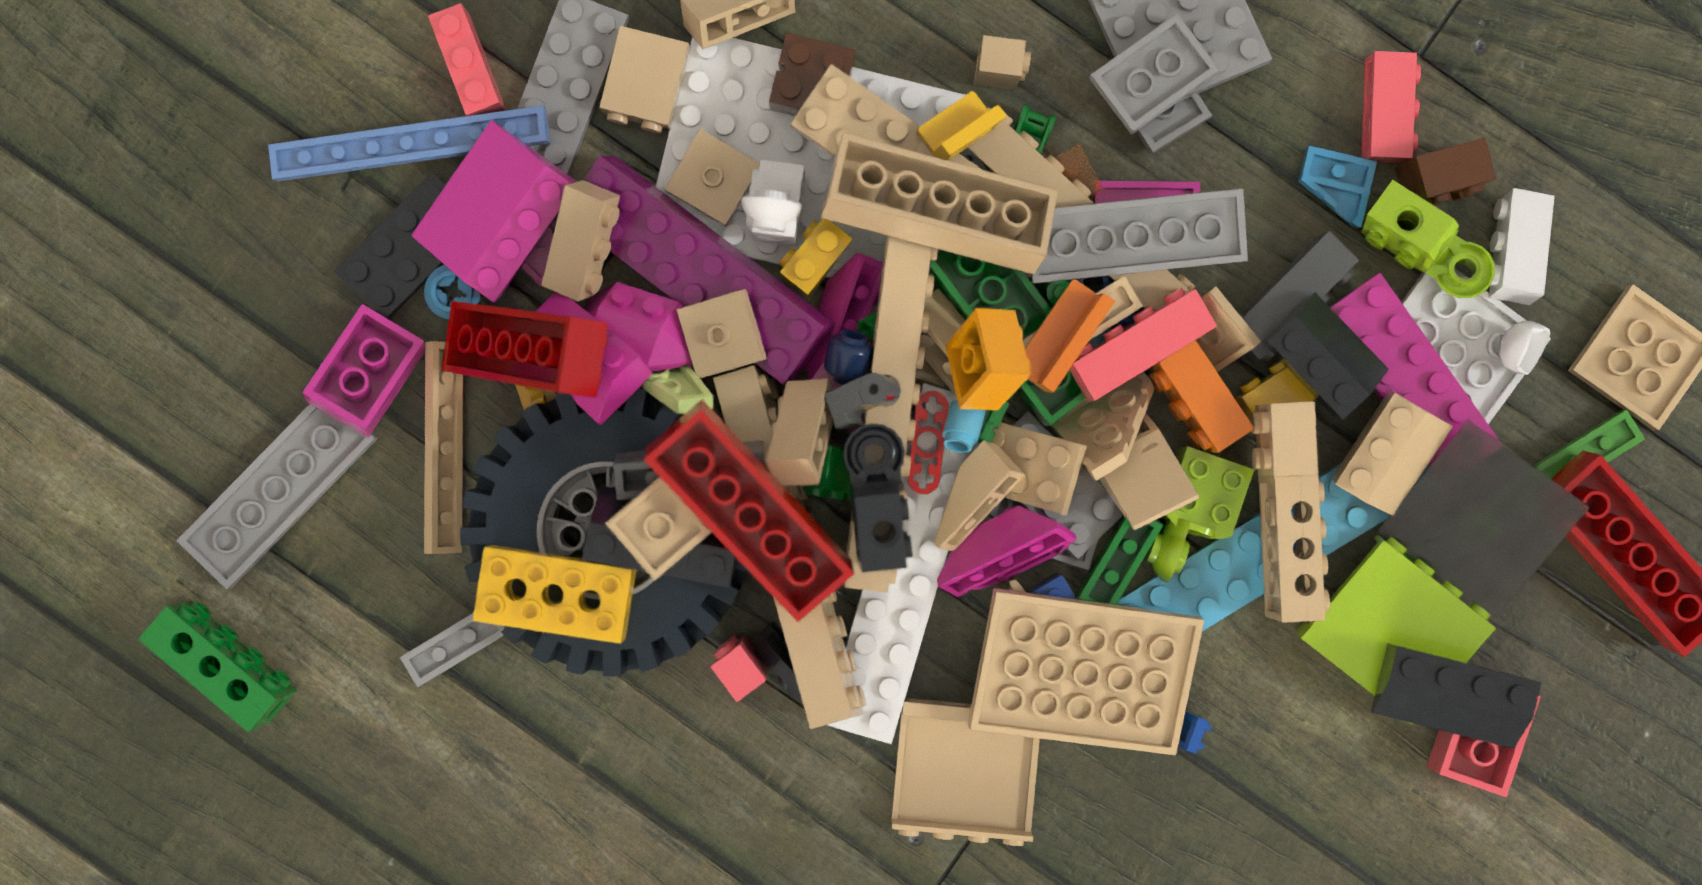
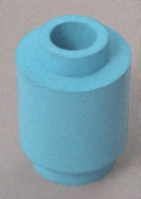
M958 400L951 402L942 433L945 439L944 446L957 453L971 452L972 447L978 443L986 413L985 410L959 409Z

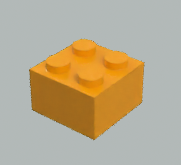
M976 308L945 345L959 409L999 410L1031 375V364L1026 356L1022 340L1023 332L1018 324L1015 310Z

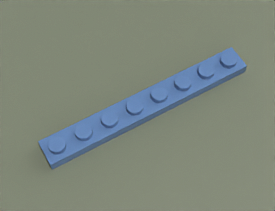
M542 105L268 144L272 179L278 182L463 156L469 153L491 120L498 123L528 146L550 143L547 111Z

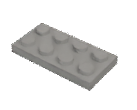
M1029 411L1013 425L1052 436ZM1082 465L1067 516L1018 502L1023 508L1055 520L1075 533L1077 540L1070 543L1069 547L1065 549L1075 561L1123 516L1106 489L1098 481H1095Z

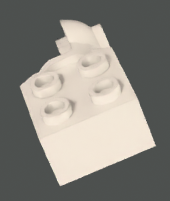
M761 160L759 169H753L749 196L742 197L741 201L747 213L746 226H748V231L752 232L755 241L797 245L805 183L804 165Z

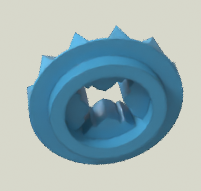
M446 265L438 267L429 275L424 287V296L432 312L441 318L449 319L451 309L449 295L444 293L445 291L439 290L440 287H452L454 282L456 283L457 281L458 289L466 294V298L462 296L461 298L455 297L453 301L478 304L481 299L480 293L460 279Z

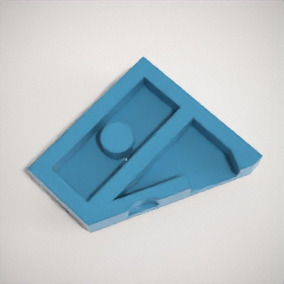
M1307 146L1298 182L1350 226L1358 229L1363 224L1377 161Z

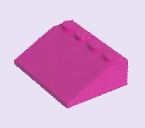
M491 120L411 236L465 283L492 302H495L502 296L557 218L565 185L578 181L498 123Z

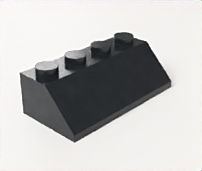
M600 487L589 522L582 560L647 572L605 524L633 500H617L616 488ZM711 532L662 575L729 588L732 585L737 558Z
M1388 643L1371 712L1514 749L1534 717L1542 682Z

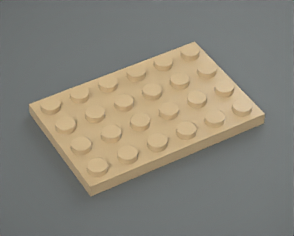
M993 588L968 727L970 730L1176 755L1204 619L1195 615Z

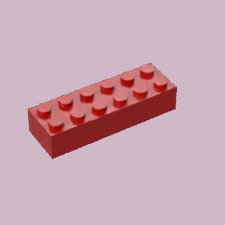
M452 301L441 371L558 393L597 398L598 387L602 379L603 353L607 345L608 323L557 314Z
M703 399L646 448L643 460L797 622L854 575L853 563L847 554Z
M1582 450L1532 495L1530 499L1665 649L1686 657L1702 642V568L1600 454Z

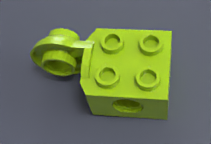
M1394 180L1390 182L1367 214L1361 233L1366 236L1365 240L1371 246L1379 250L1386 248L1396 255L1394 257L1395 260L1408 269L1415 267L1437 280L1438 285L1451 296L1456 298H1472L1481 295L1491 286L1495 277V264L1491 254L1482 246L1473 242H1466L1458 237L1457 229L1459 225L1453 217ZM1400 227H1405L1410 231L1403 230ZM1459 265L1467 266L1472 272V277L1462 279L1456 275L1454 268Z
M1189 446L1179 448L1176 458L1198 493L1199 499L1160 517L1165 523L1162 534L1159 533L1144 561L1152 564L1153 570L1163 582L1167 583L1173 576V573L1179 574L1183 569L1190 547L1189 542L1185 541L1187 534L1207 539L1232 537L1254 469Z

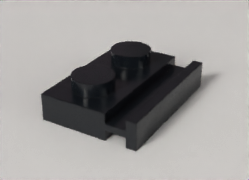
M773 621L763 629L751 644L755 648L754 651L757 657L764 664H769L777 673L780 684L798 697L801 694L783 630Z

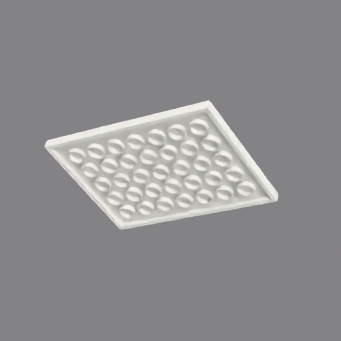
M692 37L656 187L750 259L781 266L779 263L792 247L797 251L804 243L805 239L802 237V234L812 221L816 220L820 223L823 219L821 214L834 157L790 127L795 116L770 110L769 98L776 71H779L778 63L782 49L737 38H730L702 49ZM853 67L851 74L852 79L919 126L965 96V94ZM699 129L704 130L758 163L761 160L804 165L805 183L796 246L755 241L752 232L748 231V226H746L747 213L743 208L742 201L727 226H724L664 190ZM750 187L744 196H749ZM830 220L849 235L853 242L828 273L827 278H831L856 253H861L883 262L886 243L885 234Z

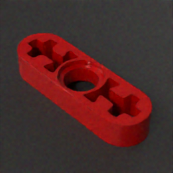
M938 391L923 393L919 396L918 405H915L914 420H916L914 440L911 441L910 447L911 467L907 482L909 487L919 494L933 492L940 482L945 440L942 433L949 405L946 397ZM930 397H936V403L942 405V410L935 412L933 423L941 422L940 430L931 426L919 428V420L927 422L928 411L922 409V403L929 402ZM924 432H931L938 439V446L931 453H924L918 448V437ZM915 455L925 459L937 458L935 466L928 463L927 472L933 476V483H927L923 489L919 488L918 481L913 480L914 473H920L922 468V462L914 463Z

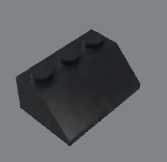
M1316 292L1307 298L1262 341L1337 419H1345L1373 392L1389 370Z

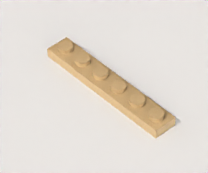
M437 341L425 342L424 554L462 553L460 528H462L463 375L441 371L445 342Z

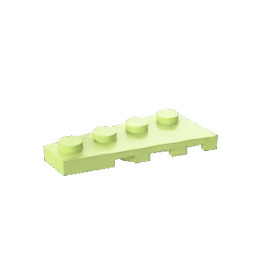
M688 364L674 369L651 371L652 375L640 386L677 414H685L701 399L713 409V395Z

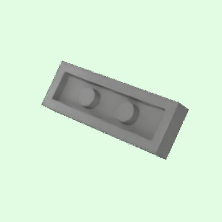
M474 613L399 658L416 686L420 687L504 636L501 631L506 626L473 621Z

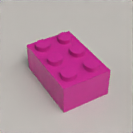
M362 304L302 394L309 404L369 438L425 353L424 340Z

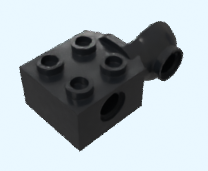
M874 423L861 426L850 434L844 448V460L850 472V493L857 564L862 573L907 568L906 558H912L911 537L907 534V531H903V521L909 520L908 502L904 495H900V491L904 490V483L901 477V467L904 463L905 454L901 438L893 429L883 424ZM869 444H880L883 448L881 460L876 463L867 462L864 459L865 448ZM878 522H890V529L885 535L877 536L873 534V529Z

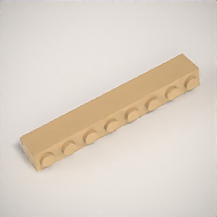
M1007 114V117L997 128L967 148L995 174L1057 190L1055 207L1094 203L1088 198L1092 192L1078 179L1070 182L1062 174L1066 168L1051 155L1045 159L1035 150L1039 146L1037 141L1025 131L1019 135L1009 126L1013 120ZM1167 269L1108 275L1113 281L1125 276L1144 309L1152 306L1153 310H1156L1165 304L1163 297L1181 287L1184 292L1195 288L1181 273L1175 277Z

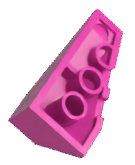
M557 292L535 311L598 321L572 299ZM608 328L607 345L604 349L601 367L602 379L598 387L597 398L571 394L577 405L600 426L652 375V372L641 357Z

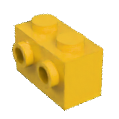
M825 218L820 223L813 220L802 234V237L805 239L804 243L797 251L792 247L779 263L784 267L780 271L781 277L807 298L812 295L853 242L849 235Z

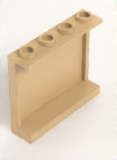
M905 698L900 717L891 815L892 829L898 830L899 835L911 837L919 836V832L933 833L934 838L952 840L954 835L968 836L969 841L977 843H988L989 838L1003 839V844L1011 846H1023L1024 841L1033 842L1031 828L1040 738L970 730L968 727L972 705L970 703Z

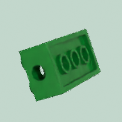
M186 601L166 606L138 640L248 733L270 723L297 692L290 685L292 680L288 675L278 669H271L264 663L265 657L258 650L250 646L248 648L237 640L238 634L231 627L225 624L219 625L210 617L211 611L202 603Z

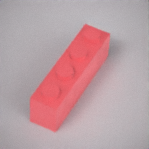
M1181 287L1163 297L1165 304L1156 310L1149 306L1132 316L1135 322L1123 329L1120 324L1102 334L1104 341L1095 347L1091 343L1086 344L1069 371L1087 401L1099 399L1217 327L1196 289L1184 292Z

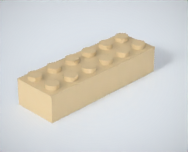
M843 132L835 153L821 218L1035 274L1047 255L1058 191Z

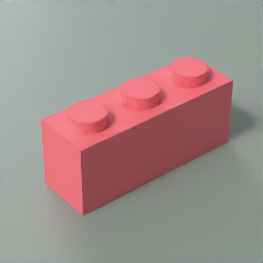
M460 3L428 15L466 116L506 111L474 24L465 7Z
M1374 51L1365 58L1361 158L1377 161V163L1402 164L1412 159L1413 154H1416L1418 135L1414 133V120L1418 118L1420 102L1418 98H1415V90L1421 77V66L1417 64V53Z
M733 635L719 645L713 654L715 660L710 666L736 702L765 682L770 667L757 657L754 651L755 648L746 635L740 639Z

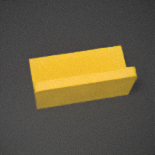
M971 91L917 129V134L934 157L949 161L997 128L1007 116L999 105L988 111L977 94Z

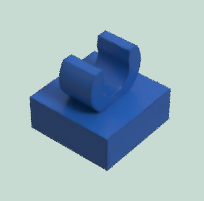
M1185 710L1178 747L1197 754L1198 749H1204L1205 744L1201 743L1205 730L1211 731L1212 728L1207 724L1208 720Z

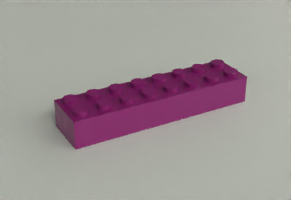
M600 155L584 181L620 195L617 207L619 208V218L612 227L609 239L611 242L610 251L684 307L747 289L767 357L766 360L755 363L783 385L787 381H796L833 329L835 323L618 157Z

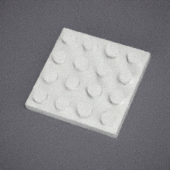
M1454 268L1458 277L1468 279L1466 275ZM1423 272L1402 300V304L1489 424L1525 375L1513 372L1503 365L1499 355L1501 340L1508 329L1519 322L1527 320L1498 299L1489 298V292L1487 291L1472 298H1456L1451 296L1438 285L1437 280Z

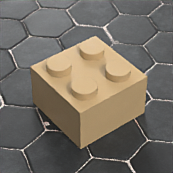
M1315 402L1255 405V412L1251 413L1250 422L1255 428L1251 432L1256 434L1257 448L1252 449V465L1254 469H1258V476L1318 475Z

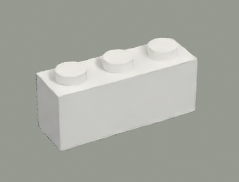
M1512 188L1496 202L1493 216L1494 219H1497V227L1490 242V251L1494 252L1495 277L1490 286L1489 298L1531 305L1544 295L1554 206L1553 195Z

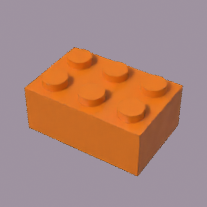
M1196 340L1148 368L1151 372L1148 377L1151 379L1154 388L1158 392L1164 391L1170 400L1167 407L1173 417L1178 422L1183 420L1190 430L1186 435L1195 449H1202L1206 453H1219L1255 429Z

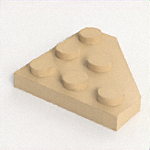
M1141 372L1095 401L1084 399L1053 423L1051 428L1060 439L1087 446L1082 465L1097 481L1127 462L1155 388L1151 379L1144 372Z

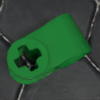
M1024 104L1014 131L1019 135L1023 131L1028 133L1039 144L1035 150L1041 154L1057 116L1053 114L1049 117L1030 110L1029 105Z

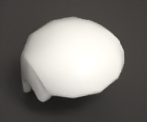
M1522 321L1508 329L1501 340L1499 352L1503 365L1513 372L1528 375L1544 351L1550 336V329L1534 321Z

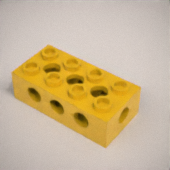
M497 545L485 546L473 621L621 644L626 639L636 570L575 557ZM515 578L522 580L526 585L527 591L524 597H518L512 590V583ZM551 584H556L563 590L564 597L561 603L553 602L549 598L548 589ZM587 590H593L599 594L601 603L598 608H590L585 603L584 595Z

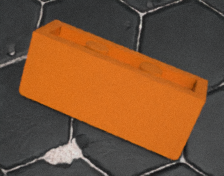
M1071 280L1025 347L1026 356L1031 364V375L1027 379L1047 393L1054 392L1115 301L1105 293L1097 295L1079 281Z

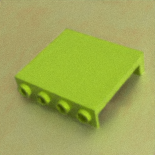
M1378 534L1374 537L1377 544L1330 598V609L1325 611V620L1311 621L1310 623L1303 621L1296 630L1302 640L1374 696L1388 643L1467 663L1496 629L1487 620L1491 616L1488 611L1475 601L1470 606L1460 599L1463 592L1448 580L1440 584L1431 577L1435 573L1434 569L1420 558L1412 562L1403 555L1408 550L1391 536L1385 541Z

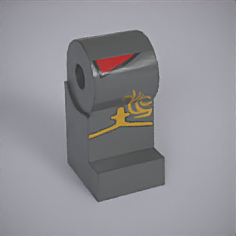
M870 373L824 395L836 428L851 430L863 424L860 414L877 406L887 407L896 403L900 397L901 389L895 377L886 374Z

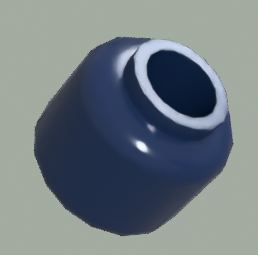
M851 329L841 330L840 334L832 336L828 342L824 368L828 374L833 376L834 382L845 385L869 374L874 346L868 341V336L860 331Z

